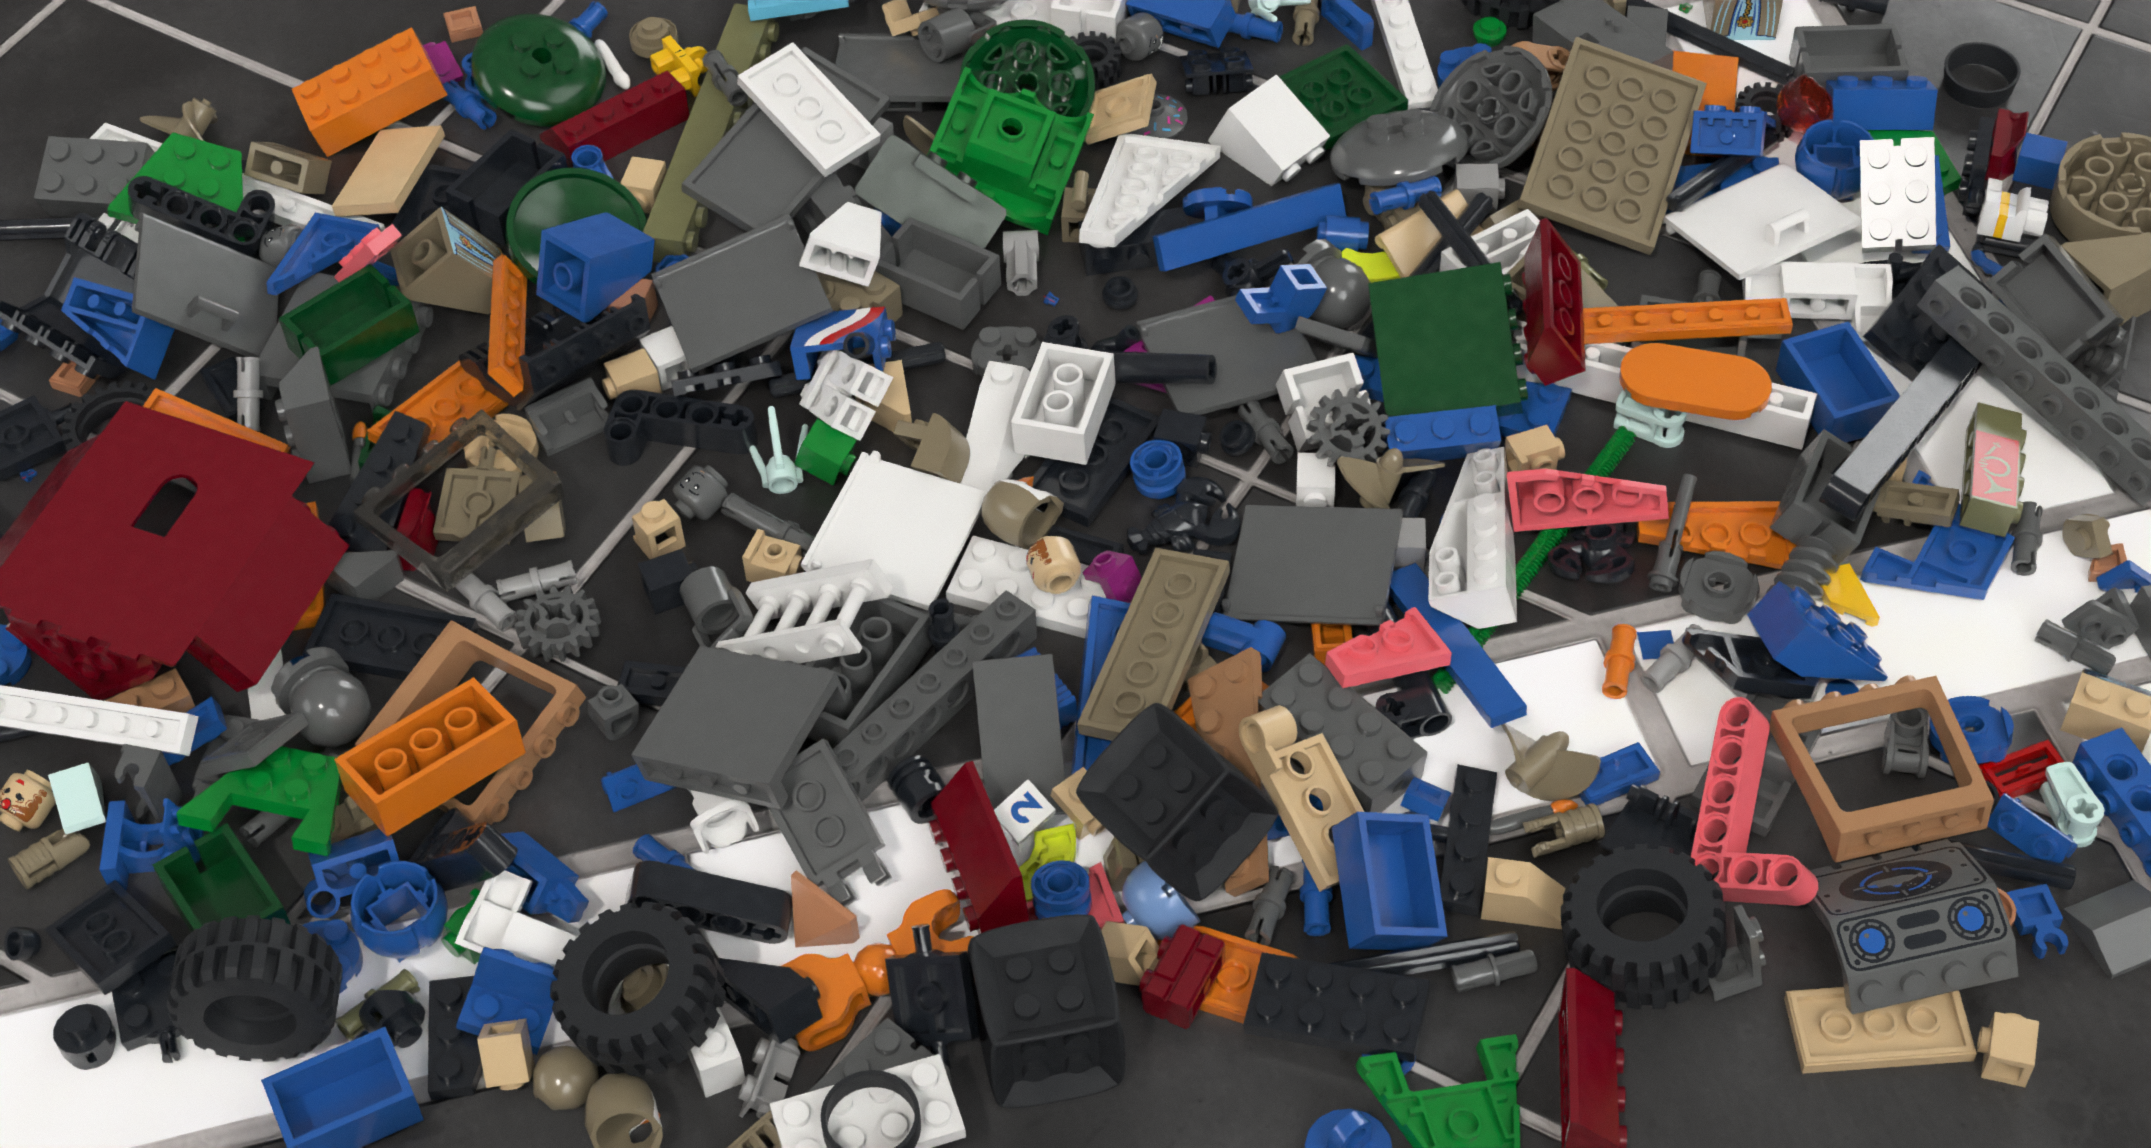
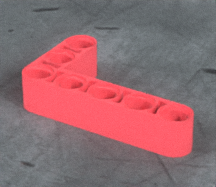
M1743 697L1731 698L1725 702L1719 712L1691 857L1695 859V866L1699 864L1705 866L1712 876L1718 872V875L1713 880L1719 884L1723 892V901L1792 906L1805 905L1816 896L1818 880L1799 860L1789 855L1746 853L1770 725L1768 719L1749 700ZM1748 718V720L1743 725H1741V723ZM1741 756L1740 759H1739L1736 763L1733 764V762L1735 761V759H1736L1737 757ZM1733 794V797L1726 802V799ZM1726 832L1723 839L1718 841L1719 837ZM1758 873L1754 881L1748 884L1750 878ZM1797 875L1796 880L1791 885L1787 886L1789 880Z

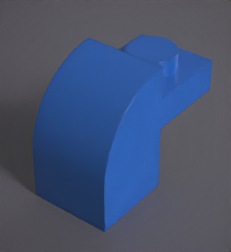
M1311 264L1280 265L1269 288L1240 289L1235 301L1251 324L1269 323L1275 333H1283L1295 328L1299 316L1308 319L1315 312L1327 287Z

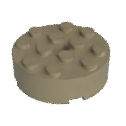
M2121 132L2120 138H2102L2101 134L2078 142L2066 152L2058 169L2049 206L2055 225L2069 242L2151 233V137Z

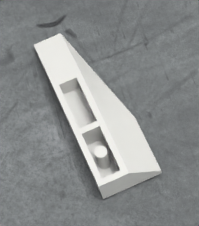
M1504 447L1485 448L1467 454L1429 552L1428 601L1430 606L1477 629L1517 622L1515 544L1507 482V459Z

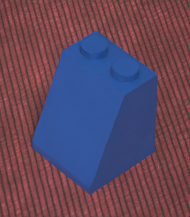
M608 212L544 229L541 233L536 295L581 322H589L651 272L655 239Z

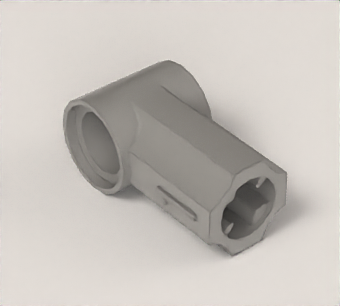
M1038 230L1003 231L1004 263H1006L1007 290L1014 292L1017 296H1027L1033 290L1038 289Z

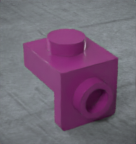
M446 41L438 44L429 42L423 45L442 84L445 82L450 84V80L456 82L463 80L464 75Z
M1108 550L1097 555L1093 562L1082 572L1086 580L1100 583L1106 598L1127 603L1132 602L1142 579L1131 555Z

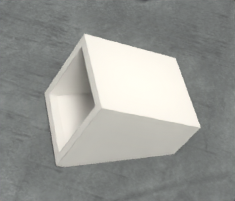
M1275 75L1231 106L1208 139V142L1211 145L1221 146L1220 152L1270 186H1273L1282 178L1285 182L1291 180L1302 169L1300 165L1307 161L1310 165L1319 159L1325 152L1322 147L1330 135L1284 82Z

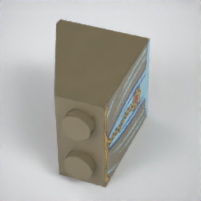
M1703 0L1706 28L1732 40H1775L1783 0Z
M438 208L390 249L401 293L409 300L482 314L491 313L493 261L502 254L501 248L444 208Z

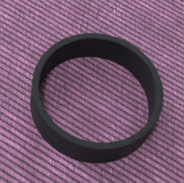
M879 1070L856 1072L837 1082L826 1095L821 1108V1126L827 1148H843L835 1142L828 1131V1121L834 1107L848 1094L869 1087H879L894 1091L909 1103L915 1114L913 1126L906 1138L894 1148H915L921 1133L919 1103L912 1088L898 1076Z

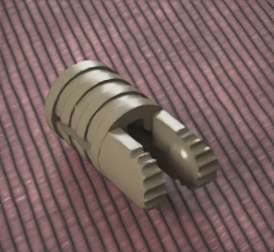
M1594 803L1586 804L1585 807H1577L1574 810L1570 809L1564 813L1557 812L1523 822L1525 833H1535L1553 826L1557 838L1552 841L1540 842L1532 847L1531 851L1534 858L1570 848L1571 845H1578L1593 839H1602L1605 836L1604 823L1600 811Z
M62 828L47 837H43L39 842L33 843L29 848L18 852L17 855L8 858V862L19 881L28 890L36 883L42 882L46 877L52 876L56 871L62 870L64 866L78 859L79 856L87 853L86 851L91 846L89 844L90 841L84 835H81L80 831L65 834Z

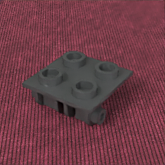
M2134 316L2121 327L2119 325L2115 326L2107 336V339L2099 346H2092L2083 359V364L2085 365L2084 376L2116 404L2121 377L2127 370L2136 321Z

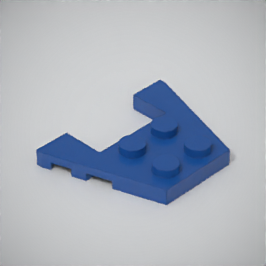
M1921 470L1918 471L1912 481L1915 484L1935 486L1930 482L1931 476ZM1959 503L1951 527L1935 525L1914 562L1875 547L1862 570L1860 580L1868 583L1984 600L2013 546L2015 537L2008 532L2005 537L1960 526L1961 504Z

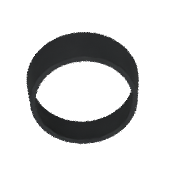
M1985 42L1964 43L1954 47L1947 54L1944 62L1943 84L1946 92L1957 102L1974 108H1991L2001 105L2009 99L2019 80L2021 68L2017 59L2000 46ZM1963 65H1984L2000 72L2007 80L2008 86L1998 90H1977L1963 85L1950 72Z

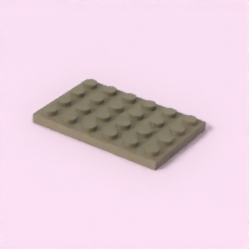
M1575 37L1517 208L1529 209L1534 214L1651 255L1669 204L1666 198L1673 191L1692 131L1694 111L1699 109L1707 83Z

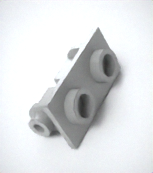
M770 1036L768 1039L760 1038L751 1061L757 1063L753 1076L750 1074L746 1076L739 1091L738 1098L744 1101L739 1113L740 1117L743 1118L751 1108L756 1110V1116L761 1118L770 1111V1103L784 1100L788 1085L774 1080V1077L777 1076L788 1082L791 1079L800 1056L799 1044L796 1040L790 1038L779 1044Z

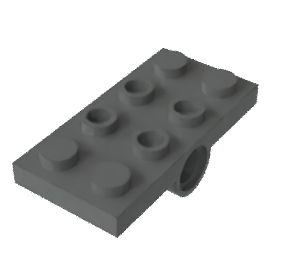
M1765 693L1747 694L1745 697L1768 719L1769 725L1773 710L1782 709L1788 702L1799 699H1785L1778 695ZM1748 718L1745 719V720L1741 723V725H1743V724L1748 720ZM1823 729L1798 734L1809 754L1812 752ZM1770 730L1750 830L1765 838L1796 782ZM1741 756L1737 757L1733 764L1736 763ZM1708 766L1691 795L1690 805L1699 809L1701 807ZM1733 794L1726 799V802L1733 797Z

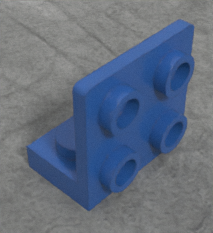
M1705 105L1704 111H1694L1690 153L1763 157L1765 128H1776V120L1769 117L1766 111H1761L1760 107L1741 106L1739 112H1733L1732 110H1726V106Z
M484 947L456 1028L479 1036L484 1024L527 1019L532 1053L537 1055L553 1013L552 1006L554 1001L550 997V985L552 981L557 980L552 974L554 967L546 963H532L517 958L513 953L505 949Z

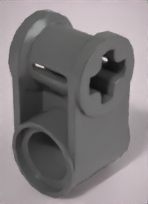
M1915 708L1890 714L1884 733L1881 761L1882 774L1897 771L1916 774L1917 778L1924 779L1929 760V744L1927 743L1928 711L1924 708Z

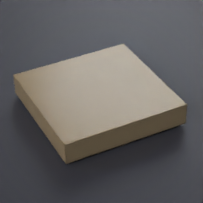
M1152 74L1095 91L1090 113L1094 114L1085 140L1088 145L1148 126L1157 84Z

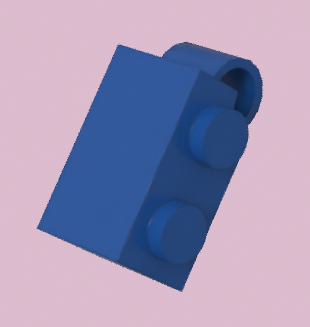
M376 829L332 843L331 853L328 857L308 853L316 878L310 881L304 890V899L309 913L315 918L320 919L333 916L339 909L340 897L352 894L356 884L366 873L376 876L379 871V865L400 861L392 835L387 837L380 829ZM327 891L333 894L332 899L324 905H316L311 902L312 897L318 892Z

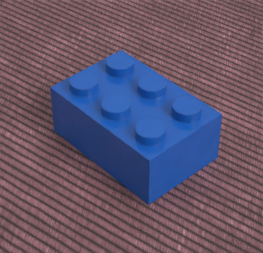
M1849 321L1782 340L1776 372L1786 386L1817 393L1810 423L1818 435L1825 429L1845 443L1864 438L1900 397V394Z
M1356 812L1332 827L1349 949L1405 950L1432 945L1448 937L1429 815Z
M386 1027L261 1080L287 1148H361L424 1120Z

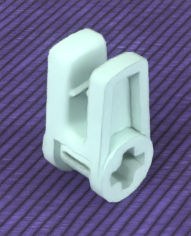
M1627 389L1625 391L1622 390L1616 402L1615 429H1619V426H1625L1628 431L1635 433L1636 437L1653 442L1664 448L1676 447L1683 441L1684 428L1682 424L1686 421V412L1675 411L1671 417V410L1640 404L1631 398V393ZM1667 428L1666 437H1664L1663 431H1665Z
M2062 762L2048 766L2045 772L2048 781L2041 784L2039 791L2056 828L2065 835H2072L2074 837L2073 841L2078 844V848L2091 845L2097 835L2096 826L2099 825L2104 816L2103 804L2097 799L2072 762Z

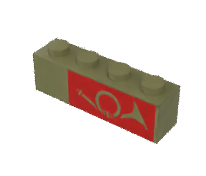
M1980 402L1977 403L1966 428L1960 526L2005 537L2011 523L2018 524L2023 511V502L2018 501L2021 496L2025 478L2019 475L2023 470L2026 454L2021 453L2027 436V430L2022 429V413Z

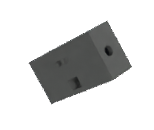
M1561 0L1533 14L1532 43L1560 46L1570 52L1575 37H1579L1672 71L1674 51L1603 0Z

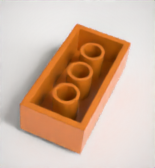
M412 27L291 89L310 132L327 157L448 95L429 55Z
M473 677L334 760L345 792L388 837L524 755L526 751L517 720Z

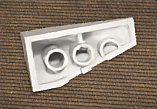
M994 361L988 362L979 387L966 437L970 447V459L960 484L988 492L995 482L1002 479H1011L1013 477L1012 471L1023 458L1028 459L1030 456L1014 453L1011 421L1030 375V371L1027 368Z

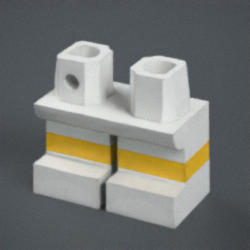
M1988 178L1985 196L1981 204L1982 208L1979 212L1976 234L2020 242L2022 233L2041 237L2047 221L2049 201L2030 197L2031 187L2023 188L2019 191L2018 195L2002 191L2003 181Z

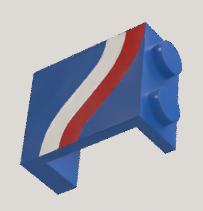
M886 307L833 311L797 327L790 346L796 380L811 379L819 351L844 349L843 342L845 338L853 332H865L872 336L875 342V349L872 353L876 369L883 372L886 359L891 358L892 355L891 341L896 339L894 320H888ZM857 337L854 340L853 348L865 347V342L861 337Z

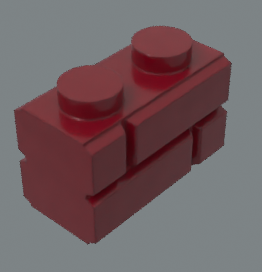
M1181 924L1178 926L1173 937L1165 936L1157 953L1159 962L1154 971L1151 969L1145 971L1141 978L1138 992L1142 993V1005L1146 1013L1162 1020L1167 1019L1169 1023L1187 1029L1190 1028L1225 963V943L1223 940L1208 934L1202 935L1200 931Z

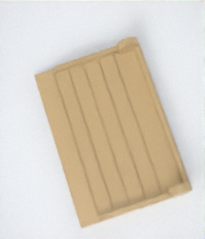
M1457 189L1441 197V200L1456 218L1468 205L1461 192ZM1421 209L1377 235L1375 242L1378 247L1385 250L1399 276L1404 278L1412 273L1442 237V234ZM1480 224L1471 233V237L1483 231Z

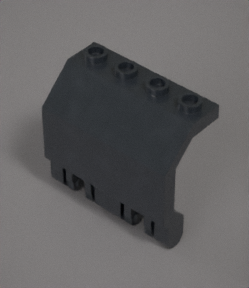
M83 212L76 215L64 236L66 255L44 295L22 307L0 300V317L3 319L1 325L18 334L24 331L27 333L25 340L42 349H45L46 346L52 348L49 354L54 358L70 364L71 361L75 362L74 370L84 376L95 379L98 374L112 380L130 370V368L122 364L117 356L100 345V342L95 337L85 332L63 313L61 309L74 277L133 293L138 243L121 235L116 230L107 232L105 224Z
M634 294L631 296L632 303L619 310L612 306L609 308L610 313L605 310L602 312V316L599 313L586 323L581 322L554 305L552 311L555 317L541 311L535 314L534 317L531 316L526 319L525 355L518 357L524 387L515 397L487 374L489 345L483 342L477 345V348H472L460 354V364L465 372L480 381L485 390L520 411L524 407L537 402L600 367L605 362L634 348L640 342L639 339L643 338L651 329L645 298Z

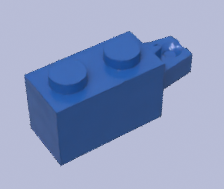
M524 831L500 833L518 849L516 857L505 871L533 881L522 908L530 915L550 912L567 923L579 922L589 903V900L575 886L579 876Z

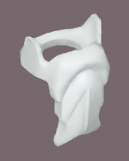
M688 790L694 797L692 804L698 814L691 821L690 826L702 851L706 855L710 853L707 843L715 848H724L743 839L747 833L748 823L754 832L759 831V826L748 802Z

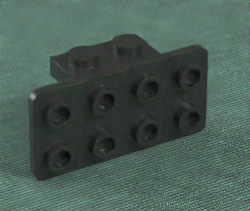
M891 135L886 139L855 187V192L859 197L902 225L910 217L984 249L1006 217L1004 207L975 189L978 183L976 180L962 171L957 176L945 169L948 164L946 160L932 151L926 156L896 135Z

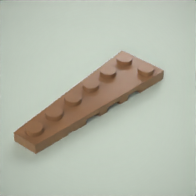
M1250 647L1189 678L1188 685L1197 733L1216 752L1231 762L1261 790V779L1239 736L1241 720L1258 713V700L1262 699L1261 655L1259 651ZM1267 834L1224 882L1226 893L1237 897L1269 882Z

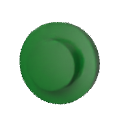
M1494 17L1481 18L1473 26V35L1478 43L1494 47L1505 38L1506 25Z

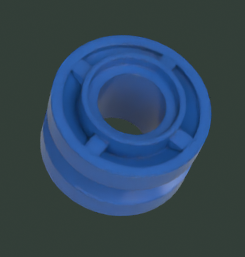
M1151 440L1137 447L1131 455L1130 466L1136 489L1145 497L1152 499L1170 497L1176 494L1177 487L1182 480L1186 479L1182 453L1179 447L1170 441Z
M1059 860L1041 866L1034 873L1031 879V891L1034 912L1039 919L1062 915L1089 914L1092 907L1090 880L1087 871L1082 866L1071 861Z

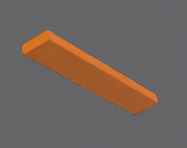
M501 254L493 261L487 374L515 397L524 387L518 357L525 355L527 277L506 255Z
M1786 298L1583 308L1585 344L1791 334L1793 327Z

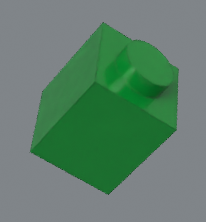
M817 419L800 446L795 466L834 485L840 474L847 476L853 467L857 456L853 455L852 451L857 440Z

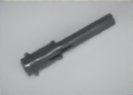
M1692 474L1682 475L1666 538L1664 541L1659 542L1653 571L1648 572L1647 579L1650 581L1649 587L1659 592H1671L1672 587L1677 586L1678 579L1675 576L1684 549L1680 542L1697 482V477Z

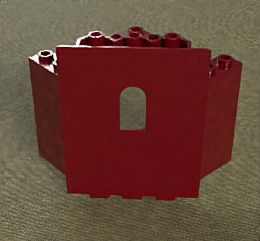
M125 401L102 433L66 452L1 538L0 608L4 609L9 621L5 628L7 631L95 700H104L152 680L162 664L170 667L175 666L185 651L195 657L236 692H240L258 684L350 545L340 538L337 530L324 524L311 513V509L307 504L292 496L315 462ZM177 478H186L197 488L196 494L165 537L134 527L160 489L167 482Z

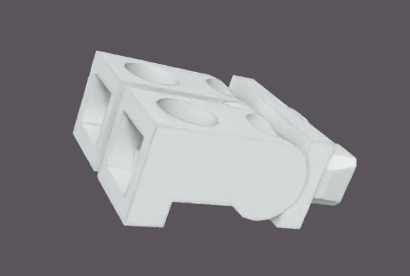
M839 350L822 351L817 361L818 369L811 382L805 384L800 394L802 399L799 405L809 409L811 413L831 427L861 441L876 411L851 397L855 395L878 407L893 377L856 358H851Z

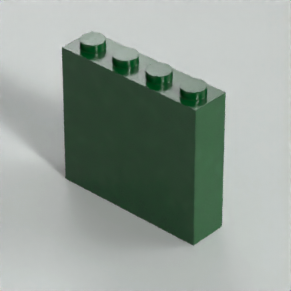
M1501 262L1368 283L1385 414L1388 417L1496 405L1497 417L1523 413L1521 401L1528 400L1526 379H1518L1516 366L1523 365L1520 343L1513 344L1511 331L1518 330L1515 308L1508 309L1506 296L1513 295L1510 273H1502Z

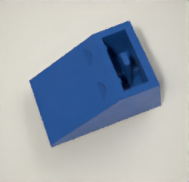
M1779 581L1747 614L1773 659L1801 677L1885 681L1888 678L1879 664L1882 661V657L1865 642L1868 638L1867 634L1852 621L1848 624L1842 622L1840 616L1828 605L1823 604L1819 607L1814 604L1811 596L1798 586L1791 589Z

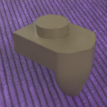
M2081 514L2065 520L2062 535L2068 549L2074 556L2100 559L2113 554L2108 535L2110 523L2105 517Z

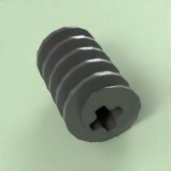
M1810 535L1800 536L1796 542V547L1789 553V560H1786L1782 565V572L1776 575L1774 585L1768 588L1766 594L1781 581L1791 589L1798 586L1811 597L1821 598L1824 591L1819 585L1828 586L1832 581L1826 572L1836 573L1839 569L1838 564L1832 559L1837 556V551L1831 544L1820 538Z

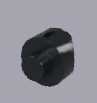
M377 990L364 1002L359 1011V1017L368 1034L386 1027L393 1046L398 1045L400 1048H407L416 1043L423 1032L421 1025L426 1012L422 1004L411 992ZM379 1011L383 1016L380 1020L374 1013Z
M82 1004L65 1011L57 1019L53 1028V1039L62 1056L70 1064L81 1070L98 1068L111 1059L116 1043V1028L106 1010L98 1005Z

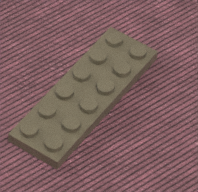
M1155 548L1077 723L1079 734L1113 741L1139 713L1150 705L1160 703L1172 710L1229 576V561Z

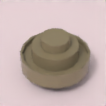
M648 17L637 22L630 29L629 33L632 51L644 58H650V55L663 50L662 39L669 35L677 43L679 42L676 25L665 18Z
M656 963L640 967L623 979L620 1004L626 1014L644 1007L657 996L668 975L669 966L667 964Z

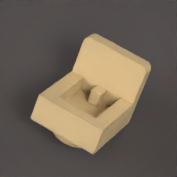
M892 0L882 5L885 20L890 28L892 37L908 31L911 32L912 37L916 36L922 22L939 15L936 7L911 14L907 0Z
M1084 767L1055 786L1050 795L1075 823L1076 837L1079 840H1082L1090 833L1092 836H1097L1106 829L1086 809L1076 794V789L1087 772Z

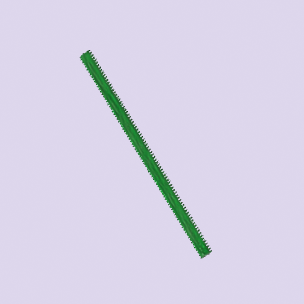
M1619 426V429L1609 439L1610 441L1603 447V450L1600 451L1601 453L1594 459V462H1592V465L1589 466L1585 474L1609 478V475H1611L1615 467L1618 466L1617 464L1620 463L1626 452L1629 451L1628 449L1635 442L1633 438L1636 437L1635 433L1628 431L1625 426ZM1570 527L1541 530L1542 532L1539 533L1523 557L1520 558L1521 560L1518 561L1515 569L1516 600L1519 599L1518 596H1521V593H1524L1523 590H1526V587L1529 586L1528 584L1536 576L1535 574H1538L1537 571H1540V568L1543 567L1542 565L1547 561V554L1553 547L1559 545L1558 543L1564 539L1563 537L1566 536ZM1470 625L1468 630L1483 648V645L1486 644L1485 642L1488 641L1487 638H1490V635L1493 634L1492 632H1495V629L1498 627L1492 626L1477 629ZM1444 666L1439 667L1432 677L1435 686L1443 694H1448V691H1451V688L1454 687L1453 685L1456 684Z

